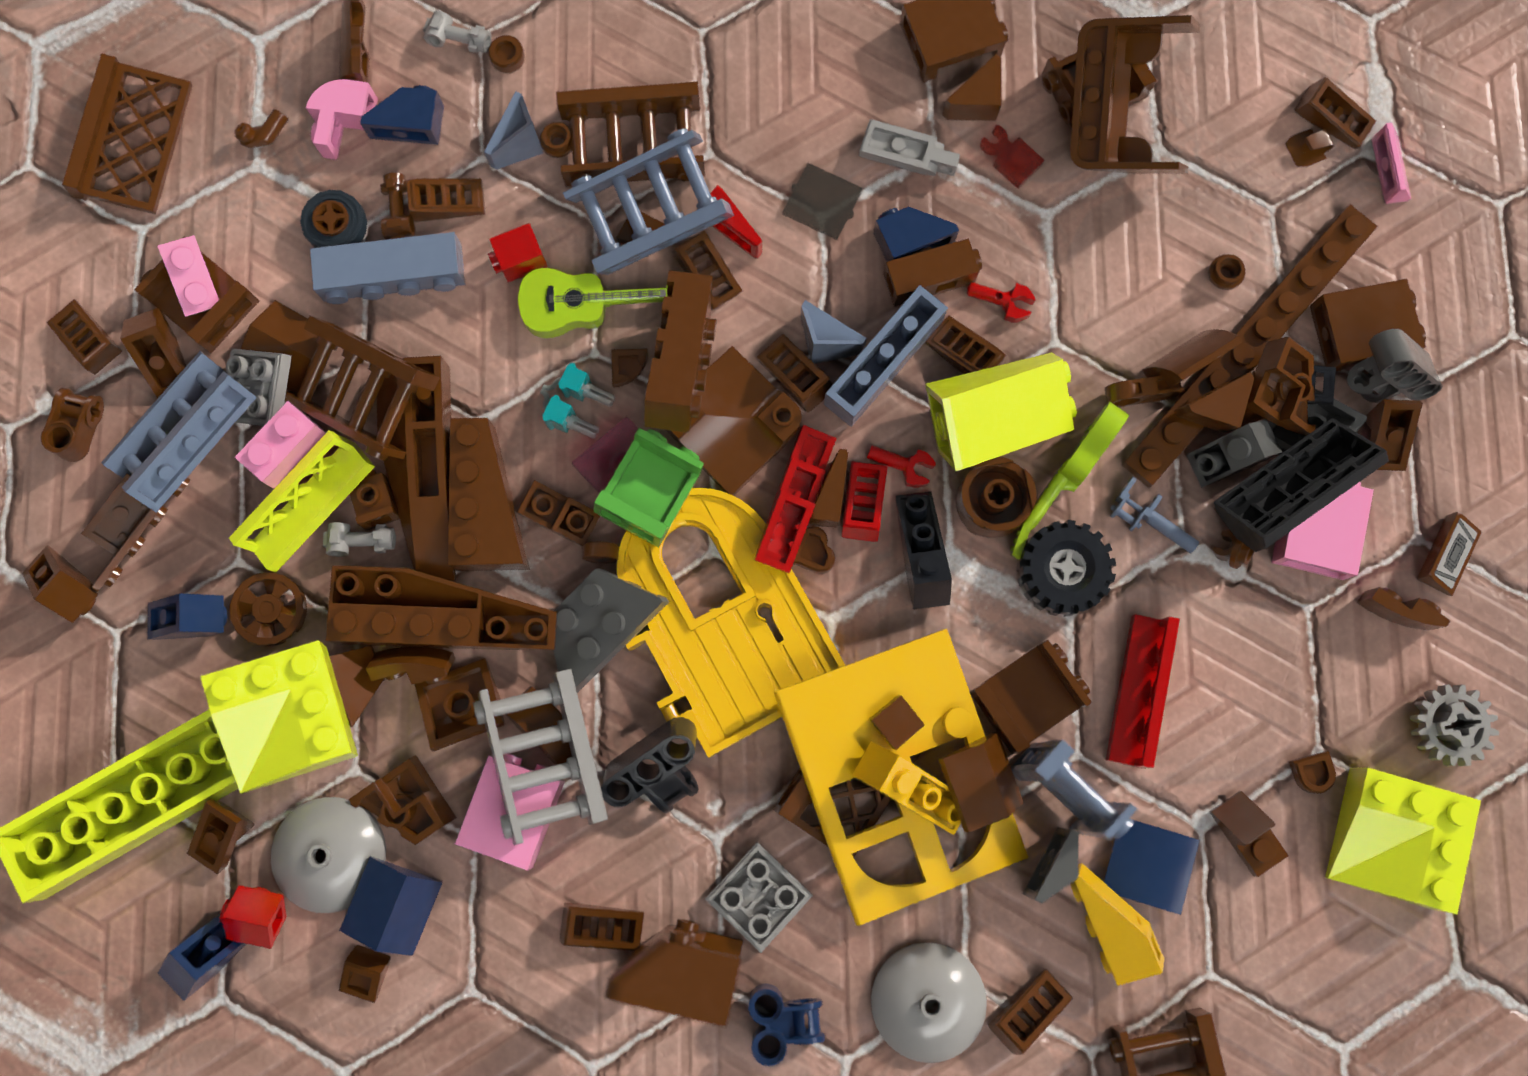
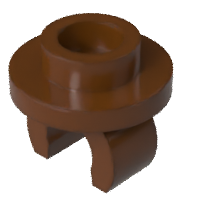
M1223 530L1221 533L1223 540L1231 542L1232 545L1225 550L1214 547L1213 553L1216 558L1222 561H1229V566L1234 569L1240 568L1242 564L1247 565L1252 559L1254 551L1239 541L1230 530Z

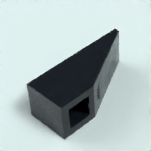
M932 492L897 495L895 500L913 610L950 605L952 577Z

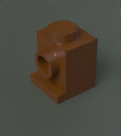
M372 470L349 494L356 514L357 525L367 531L376 528V524H388L399 520L388 477L382 472L376 474V471ZM374 491V498L371 501H365L364 494Z

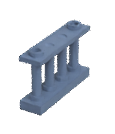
M686 128L677 130L667 136L668 142L594 178L591 176L581 177L571 183V189L563 192L566 200L575 203L583 202L602 247L600 250L601 256L592 259L597 274L609 275L734 216L729 202L723 199L717 200L716 197L711 196L691 147L703 142L701 135L693 130L688 131ZM677 154L698 201V204H696L697 210L687 215L679 212L659 166L660 162ZM644 170L648 174L666 217L663 220L665 225L652 231L651 227L647 228L627 181V178ZM613 185L634 232L631 236L633 241L622 246L619 242L615 243L595 196L596 193Z
M199 351L101 463L122 478L126 473L132 475L122 486L123 490L154 512H157L257 397Z
M1063 739L1032 743L1011 766L1013 775L1017 780L1039 781L1078 818L1069 829L1075 830L1080 835L1108 840L1114 836L1118 839L1128 831L1134 822L1130 818L1137 810L1133 804L1107 802L1070 767L1072 763L1068 759L1075 750Z

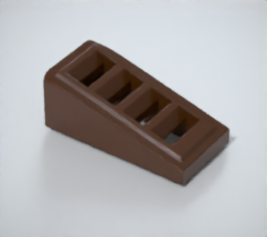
M1326 76L1313 83L1307 89L1294 109L1302 118L1320 129L1326 128L1330 135L1354 149L1362 145L1376 123V120ZM1329 106L1334 108L1332 112L1328 111ZM1342 113L1346 115L1343 122L1339 120ZM1356 121L1359 124L1353 132L1349 128Z
M420 178L406 180L409 213L415 222L485 215L482 179ZM471 190L472 205H466L465 191ZM450 192H456L457 205H451ZM441 193L442 205H436V194ZM421 195L427 196V205H421Z
M705 230L672 251L684 272L710 275L718 270L721 276L712 281V290L724 282L727 283L728 289L715 297L712 295V311L743 292ZM701 247L705 253L691 261L688 255ZM710 259L713 264L699 273L695 267Z
M75 299L46 322L82 367L94 375L123 352ZM77 313L78 317H76L72 322H70L65 328H62L61 325L65 321H67L71 316ZM84 322L86 325L71 337L69 333ZM90 331L93 333L80 345L77 344ZM97 340H99L100 343L96 347H94L89 353L86 354L84 352Z
M949 315L925 342V344L962 374L999 366L1007 356L995 345ZM951 329L956 334L946 345L939 342ZM962 338L966 343L958 353L951 350ZM973 347L977 352L968 361L963 357ZM982 356H985L988 361L981 369L975 366Z
M784 334L757 356L758 361L807 413L811 412L825 399V393L832 386L830 378ZM787 350L789 354L775 365L773 361ZM797 360L799 364L785 375L783 372ZM807 371L809 374L795 385L794 382Z
M839 449L838 453H836L815 502L816 505L809 521L811 525L833 528L839 526L849 453L847 449Z
M564 903L560 942L563 946L636 951L640 947L644 912L587 904ZM576 915L582 916L580 935L574 934ZM592 916L598 917L596 937L590 936ZM608 918H614L611 939L605 938ZM623 919H630L627 941L620 940Z
M1044 969L995 1017L988 1027L1014 1055L1024 1054L1072 1001L1073 997L1047 969ZM1041 986L1056 1000L1053 1005L1038 991ZM1030 998L1043 1009L1045 1013L1042 1016L1028 1002ZM1020 1009L1034 1023L1031 1027L1017 1014ZM1009 1022L1022 1034L1020 1038L1007 1025Z

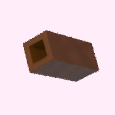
M968 238L886 262L883 275L893 306L904 304L919 285L932 295L967 286L971 282L975 283L982 269V260L979 251L972 249Z

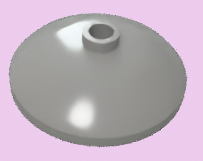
M323 797L308 801L294 809L284 819L275 834L271 848V868L274 879L282 893L295 905L305 910L316 913H333L348 909L369 857L372 856L386 861L384 834L375 817L362 806L355 808L348 799ZM318 849H323L326 853V859L323 863H319L316 860L315 855Z
M921 942L903 947L884 962L875 977L871 992V1010L876 1027L891 1048L909 1059L934 1063L945 1061L961 1054L977 1038L985 1020L987 1000L982 979L973 964L960 952L949 946L934 942ZM930 999L937 1000L939 1004L938 1009L933 1013L925 1011V1004Z

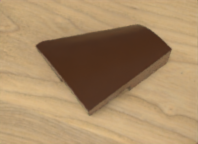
M343 0L339 80L345 79L368 83L370 57L363 41L366 9L363 0Z
M1289 336L1268 341L1253 376L1254 381L1247 408L1263 418L1306 437L1315 430V425L1308 424V402L1315 401V392L1312 385L1314 355Z
M416 755L407 759L388 774L372 782L348 799L352 806L355 808L362 806L377 815L379 823L385 827L397 829L401 837L414 845L422 842L457 818Z

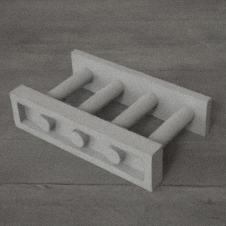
M571 669L556 672L553 676L554 683L548 684L549 688L490 702L488 690L485 689L479 691V701L473 702L478 725L485 723L506 811V815L500 816L502 831L505 839L512 838L513 845L524 843L521 833L523 830L580 815L581 819L587 817L589 825L608 820ZM552 703L553 706L560 705L563 720L557 721L558 725L499 740L494 717ZM562 740V743L569 742L572 757L567 758L566 763L508 777L504 754ZM570 777L572 781L578 779L581 795L576 796V800L517 816L513 792Z

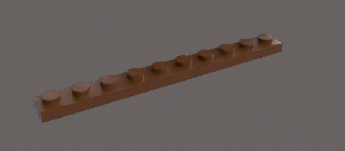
M1349 204L1239 329L1236 335H1239L1243 342L1211 362L1121 465L1148 488L1152 487L1204 427L1203 425L1177 417L1174 410L1235 377L1252 372L1258 365V361H1260L1266 343L1280 339L1378 226Z

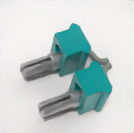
M570 363L567 365L562 377L555 379L551 385H543L540 394L544 396V413L542 417L549 430L556 428L567 433L571 429L594 439L597 437L596 433H599V427L579 419L572 405L561 401L558 395H554L550 399L547 391L555 389L559 384V388L565 398L571 396L583 402L584 398L587 397L609 407L615 401V395L595 387L588 373L578 369L575 363Z

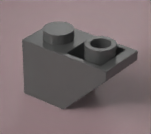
M1266 419L1249 423L1186 456L1202 488L1282 453V450Z

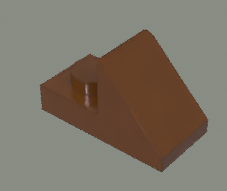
M1383 399L1366 415L1367 420L1365 423L1372 430L1370 441L1387 450L1389 461L1377 470L1406 471L1423 404L1420 400Z
M1242 791L1237 792L1209 811L1253 876H1261L1289 856L1271 831V828L1276 825L1275 822Z
M210 798L205 802L187 854L218 875L228 866L236 842L254 827L255 823L228 805Z

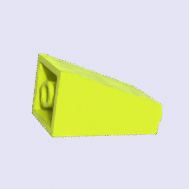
M1051 352L926 383L938 453L955 471L1074 430L1073 418L1077 416L1074 399L1068 393L1067 383L1071 382V372L1068 363Z

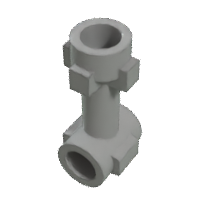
M435 11L431 18H427L423 31L424 39L430 45L443 47L446 39L468 44L469 52H488L491 44V32L486 31L485 27L476 25L475 28L472 27L471 30L453 26V19L442 11Z
M333 522L328 524L327 531L323 533V547L326 548V554L334 557L348 556L349 547L374 546L376 553H386V550H393L396 545L395 530L393 527L388 528L386 524H376L375 531L350 532L351 526L349 524Z

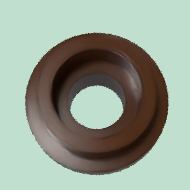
M560 122L548 124L540 135V144L543 151L554 158H561L572 152L571 128ZM556 138L564 139V142L560 145L552 144Z
M1230 254L1220 255L1215 258L1208 270L1210 281L1222 290H1232L1238 287L1244 280L1246 273L1243 261L1239 257ZM1221 269H1227L1231 274V278L1223 276Z

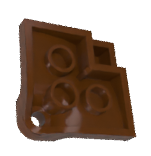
M731 346L707 368L705 391L697 392V395L702 396L699 418H692L690 432L666 431L681 447L695 452L699 456V460L704 463L702 469L726 493L735 496L795 436L801 425L802 414L798 405L786 393L775 388L748 360ZM785 411L789 413L790 419L786 422L779 421L776 417L779 412Z

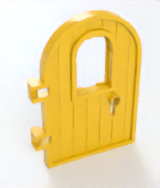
M692 488L659 548L626 530L619 547L617 576L624 581L633 582L653 594L662 595L670 601L647 624L649 631L647 630L638 636L636 635L626 647L628 651H632L646 642L673 694L656 702L665 720L669 721L676 717H683L692 721L697 728V738L707 757L710 758L782 718L774 695L775 691L842 667L845 663L792 569L788 574L754 560L766 525L759 514L748 504L731 494L709 488ZM685 526L697 527L710 536L742 593L731 600H726L721 608H712L709 612L696 619L662 558V547L665 539L674 530ZM767 607L771 610V620H773L783 638L781 642L778 643L766 623V619L759 616L757 611L760 608ZM686 696L692 709L680 715L674 703Z

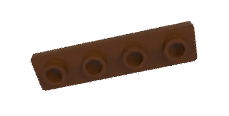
M126 473L81 533L114 554L92 583L91 588L97 592L103 585L110 588L123 571L122 568L118 567L119 563L126 554L133 557L146 540L140 535L149 524L156 527L168 511L166 507L162 506L157 512H154L126 493L122 486L132 476L129 473ZM187 477L173 495L178 497L191 479Z

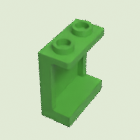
M638 428L631 446L604 491L601 490L596 498L594 513L659 548L699 478L704 463L699 460V456L692 450L685 447L678 449L667 443V439L659 432L652 429L645 431Z

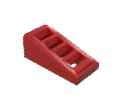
M717 185L710 193L711 196L716 197L717 200L723 199L729 202L734 216L712 227L752 257L758 259L762 255V239L725 191Z
M851 462L842 527L843 538L869 542L878 541L887 465ZM857 477L879 479L878 484L856 481ZM855 491L877 495L876 497L855 495ZM853 506L873 508L875 510L874 512L853 510Z

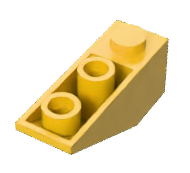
M871 741L852 776L950 834L955 835L961 822L948 786L901 756Z
M1083 863L1078 864V879L1071 883V888L1077 902L1083 901L1088 913V915H1085V921L1091 937H1098L1103 949L1100 951V958L1105 972L1113 974L1117 986L1163 974L1164 957L1150 923Z

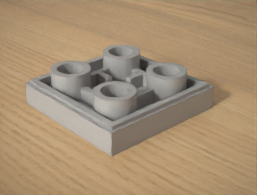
M231 348L230 358L226 364L227 374L257 397L236 423L264 426L284 405L291 363L290 355Z
M757 842L705 900L761 953L809 901L813 894Z

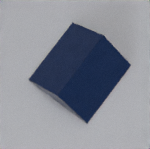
M370 856L339 931L376 952L413 956L443 881Z

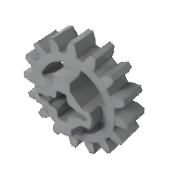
M1449 684L1437 687V691L1428 690L1424 692L1427 701H1416L1414 703L1417 709L1420 710V714L1410 716V720L1418 723V728L1410 731L1411 735L1421 736L1422 738L1417 748L1419 750L1430 749L1428 759L1431 761L1442 759L1444 766H1455L1456 763L1459 766H1470L1471 759L1473 761L1484 760L1485 757L1481 749L1493 750L1495 746L1488 740L1489 736L1499 735V731L1490 726V722L1496 721L1498 716L1488 715L1486 711L1492 703L1490 701H1477L1480 692L1478 690L1466 692V686L1462 684L1453 685L1452 688ZM1463 721L1462 725L1456 726L1457 728L1445 729V726L1452 725V723Z

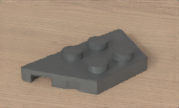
M594 569L554 610L557 612L555 650L553 651L558 672L571 669L578 693L670 601L662 595H656L642 589L641 586L633 582L624 581L618 578L617 575L604 569Z

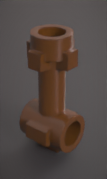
M395 172L387 173L383 176L384 183L380 184L381 193L388 195L390 218L381 219L382 235L385 240L415 236L416 227L414 219L410 214L404 215L403 196L407 192L405 175Z

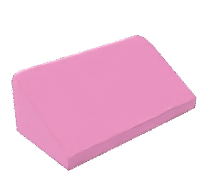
M1386 123L1372 138L1384 201L1386 204L1409 201L1411 195L1398 135L1393 123Z

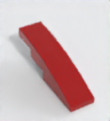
M806 425L801 426L754 558L755 561L788 574L790 573L816 504L814 502L824 479L825 468L835 445L836 437Z

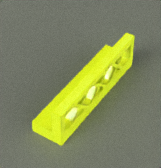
M328 430L234 531L229 540L234 546L254 552L267 570L277 572L374 469V464L355 442ZM334 445L339 447L331 456L323 458ZM313 474L306 483L298 485L305 476ZM288 501L282 509L273 512L280 503ZM264 527L254 539L248 538L254 530Z

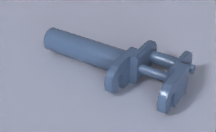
M1132 476L1128 484L1115 499L1118 505L1111 506L1110 509L1113 512L1110 517L1114 518L1117 515L1130 524L1129 530L1131 532L1135 527L1139 529L1142 526L1139 523L1141 519L1145 520L1147 524L1191 554L1199 545V541L1154 510L1163 496L1158 494L1153 499V502L1144 508L1129 499L1130 494L1128 492L1137 480V478ZM1125 503L1139 512L1136 518L1121 509Z

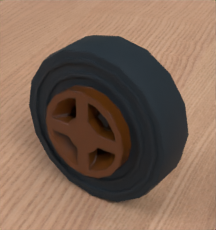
M326 190L317 193L307 201L301 213L300 224L303 234L314 248L361 243L366 234L367 218L363 207L353 196L341 190ZM338 221H341V223H339V225L335 228V224H337Z

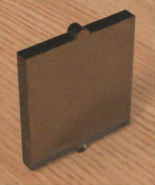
M807 163L798 183L792 185V194L782 215L838 241L848 219L854 217L853 209L863 192V188Z

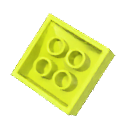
M320 640L200 676L211 717L241 794L358 756L327 647Z
M1350 768L1325 878L1436 911L1457 915L1481 800L1371 768Z

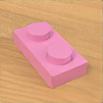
M195 236L158 245L184 315L189 316L211 309L218 302L219 298Z

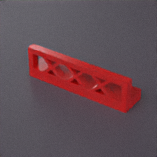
M1138 614L1131 616L1105 761L1142 769L1154 768L1180 623L1179 618L1168 616L1163 619H1157Z

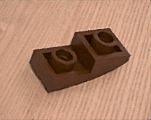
M536 480L532 482L516 512L580 546L587 542L600 518V515L594 513V510L570 497L561 495Z
M1377 587L1367 590L1357 601L1359 605L1375 615L1409 628L1434 630L1447 627L1451 622L1441 614L1440 607L1435 603L1420 598L1401 603L1402 598L1388 588Z
M393 648L376 652L367 665L366 671L371 681L382 678L394 680L407 673L412 685L424 681L427 684H433L447 676L456 658L453 652L436 648Z
M530 686L522 694L537 690L534 687ZM551 703L505 714L522 734L558 725L557 721L563 720L562 713ZM562 740L538 746L555 765L566 763L567 758L572 757L569 742L562 743Z

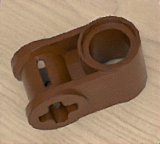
M67 388L59 389L53 398L50 414L41 433V442L44 448L68 462L82 460L90 450L95 430L103 416V399L96 395L89 397L77 395ZM70 436L68 444L61 448L63 440Z

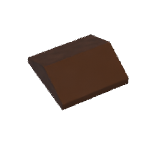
M275 300L249 325L241 349L290 355L291 363L287 390L297 394L318 347V343L315 342L318 336L304 329L308 318Z
M485 658L449 671L447 676L439 682L427 684L424 681L415 684L430 750L434 752L487 732L485 723L480 725L477 723L473 702L479 701V691L485 689L488 690L490 702L500 700L501 698ZM503 715L494 717L497 728L505 725Z
M998 732L990 733L938 759L964 833L1008 818L1023 804Z

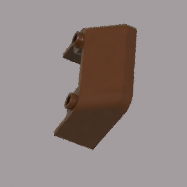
M1192 15L1101 18L1090 20L1084 24L1078 35L1070 156L1076 166L1085 170L1132 174H1188V166L1181 162H1153V149L1150 143L1140 137H1126L1132 64H1146L1153 61L1161 51L1163 34L1200 33V24Z
M677 919L676 925H667L619 963L608 978L604 997L627 1005L727 1027L741 963L740 954L743 940L699 930L700 924L697 922Z

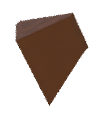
M372 646L329 656L350 727L354 726L381 683L385 681V678L371 681L366 671L367 665L375 655Z

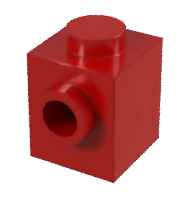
M530 223L489 239L494 250L488 253L496 274L503 272L508 283L526 276L535 269L548 267Z
M238 885L232 899L225 901L220 913V922L224 925L226 939L272 949L287 917L284 895L270 892L262 887L250 888Z

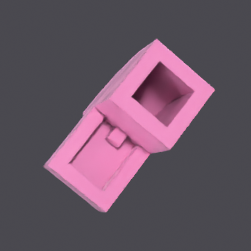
M345 79L333 80L320 86L309 98L306 109L315 121L311 128V140L323 158L337 160L344 127L364 130L360 124L361 117L374 108L378 100L369 83Z

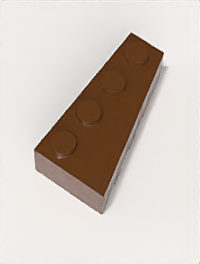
M672 270L668 272L667 297L664 296L661 327L657 331L654 358H652L644 400V427L689 433L692 418H699L702 396L697 395V392L705 391L707 369H702L703 365H710L712 344L707 342L708 340H715L717 319H711L713 276Z
M450 418L448 565L456 571L530 570L514 509L512 493L506 477V469L496 428L488 418Z

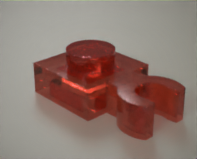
M996 125L992 134L999 142L991 143L987 138L983 137L979 146L984 153L998 157L994 161L993 167L1019 189L1043 165L1045 160L1020 137L1011 143L1008 140L1006 130L1002 126Z

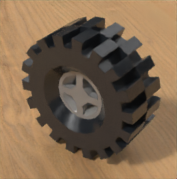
M1067 520L1065 523H1060V521L1053 522L1049 526H1044L1026 542L1027 544L1024 547L1021 559L1017 563L1016 571H1020V578L1017 580L1019 587L1024 586L1026 593L1023 595L1027 600L1032 599L1035 601L1034 607L1040 611L1046 609L1049 611L1048 614L1053 616L1064 614V617L1073 616L1096 606L1110 592L1111 589L1108 587L1114 582L1116 574L1112 573V568L1116 566L1115 558L1110 559L1109 552L1113 549L1109 543L1106 545L1102 543L1100 539L1104 536L1099 531L1095 533L1089 531L1091 526L1086 523L1079 526L1075 525L1076 521Z

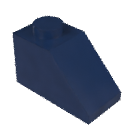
M428 86L401 87L361 117L360 124L369 139L439 145L444 105L437 90H433Z
M908 206L899 211L897 208H892L879 215L875 222L873 234L886 262L954 243L959 233V228L955 223Z
M179 593L149 602L147 611V640L208 637L224 633V626L227 622L224 595Z
M219 914L171 950L158 974L185 1001L215 977L246 944L226 939L224 925L220 922Z

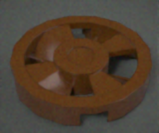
M274 572L257 573L244 580L235 590L230 603V620L236 632L246 641L265 647L281 645L287 642L286 639L290 638L294 632L298 633L303 627L307 615V602L304 593L300 591L292 579ZM259 581L263 582L266 594L256 597L249 587ZM290 589L296 603L285 606L281 597ZM253 615L255 620L244 628L241 624L242 617ZM280 623L286 630L276 636L274 624Z

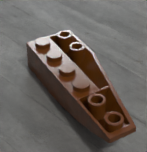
M441 355L405 357L402 359L439 377V381L434 391L418 387L417 392L412 391L390 444L405 451L406 456L404 459L388 456L387 461L383 462L413 569L449 581H456V570L448 565L451 418L450 367ZM392 374L390 378L385 377L377 395V433L398 387L395 384L397 377Z
M332 565L326 641L337 645L447 649L555 650L557 612L408 568Z

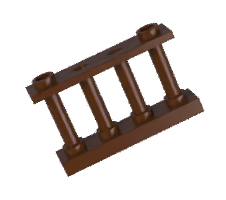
M698 82L556 92L557 107L561 120H568L571 123L573 165H560L565 186L572 187L571 183L581 177L591 176L594 178L627 162L622 161L620 118L623 116L638 115L641 117L643 153L657 147L655 116L657 114H676L677 130L686 128L690 131V113L700 111ZM587 119H606L608 162L587 163L585 121ZM697 155L695 156L702 175L705 176L704 156ZM671 157L659 163L665 179L677 178L680 181H689L679 157ZM646 170L627 178L628 182L650 180Z
M309 315L304 329L318 336L315 341L318 343V347L298 393L286 392L285 402L289 401L306 416L310 415L367 446L365 452L377 459L387 461L388 456L404 459L406 452L390 444L412 391L417 392L418 387L434 391L439 377L336 324ZM338 347L344 349L342 356L345 358L322 407L311 401L332 351H337ZM365 360L370 363L368 370L371 373L351 419L348 421L338 416L337 413L358 364H363ZM392 374L397 377L395 384L398 387L375 436L363 428L385 377L390 378Z
M1200 1007L1185 1010L1187 1022L1183 1023L1182 1028L1130 1039L1128 1032L1121 1026H1110L1113 1038L1108 1039L1111 1057L1114 1063L1119 1062L1122 1076H1138L1133 1055L1188 1043L1190 1047H1194L1197 1062H1193V1067L1153 1076H1226L1212 1014Z

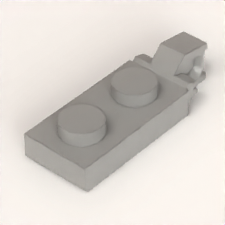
M869 119L859 151V157L935 176L936 172L954 176L960 154L943 150L945 145L938 142L937 137Z

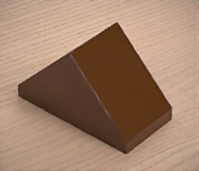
M997 54L946 100L942 114L946 120H997L1002 106L1001 58Z
M1251 372L1235 377L1175 409L1174 412L1179 418L1224 433L1239 429L1242 425L1254 377Z

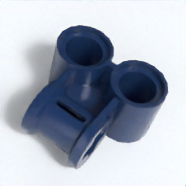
M761 984L754 988L749 997V1012L753 1020L761 1025L752 1036V1053L756 1061L763 1066L771 1067L779 1064L784 1059L787 1044L808 1045L825 1041V1034L821 1032L819 1016V1008L823 1006L822 999L804 998L783 1002L781 992L772 984ZM765 994L771 995L777 1001L775 1010L768 1014L759 1012L755 1006L757 998ZM805 1013H807V1015H808V1028H807V1029H805V1020H804V1014H805ZM767 1035H772L780 1041L778 1050L771 1054L764 1053L758 1046L760 1039Z

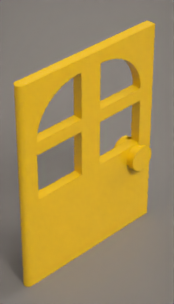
M948 629L936 631L774 692L856 926L1029 858L1013 814L1008 818L987 825L983 839L977 849L968 859L952 869L949 868L934 824L898 802L896 804L901 816L847 837L841 825L829 788L856 778L852 775L871 741L912 763L910 756L957 738H964L966 745L985 736ZM897 695H902L925 726L895 750L873 725L870 718ZM907 832L923 881L907 885H892L877 881L861 870L854 860L852 853Z

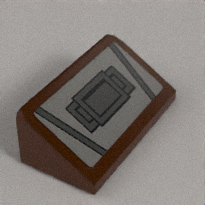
M1458 512L1447 515L1417 580L1448 596H1453L1482 531Z

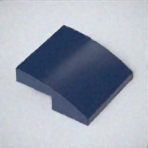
M1133 820L1134 822L1128 831L1120 838H1115L1104 883L1121 897L1182 915L1200 840Z

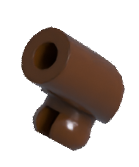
M273 109L262 126L252 127L246 123L239 124L235 129V137L241 142V145L250 149L271 145L289 119L280 111Z

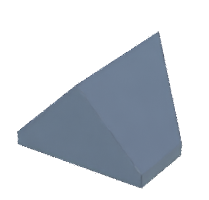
M516 91L484 151L490 167L496 170L543 154L524 98L521 93Z
M804 301L801 306L800 318L809 358L814 364L859 355L864 350L866 337L808 301Z

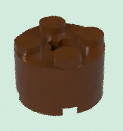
M996 457L976 464L967 473L957 490L956 509L958 515L967 529L975 535L987 538H999L1009 535L1027 520L1034 508L1037 498L1035 482L1025 468L1023 469L1008 458ZM992 492H994L995 497H1002L1003 500L999 505L994 500L989 499L988 496Z

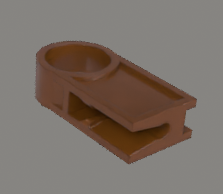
M1161 375L1120 381L1106 386L1104 390L1107 403L1111 402L1117 407L1172 400L1184 391V387L1179 382L1169 388Z

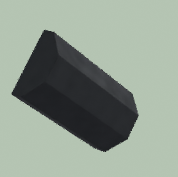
M1331 418L1215 500L1216 512L1239 541L1254 552L1268 548L1389 461L1387 450Z

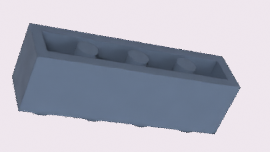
M455 232L310 248L313 290L323 301L330 304H343L348 302L350 298L358 297L367 300H378L383 298L384 294L392 293L412 296L419 294L420 290L427 289L447 292L454 290L456 286L465 285L462 244Z
M919 285L825 393L824 405L852 427L943 322L948 307Z

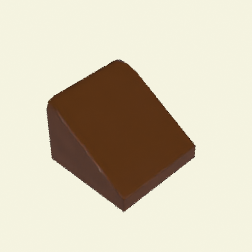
M356 945L344 962L339 991L375 1003L387 973L391 956Z

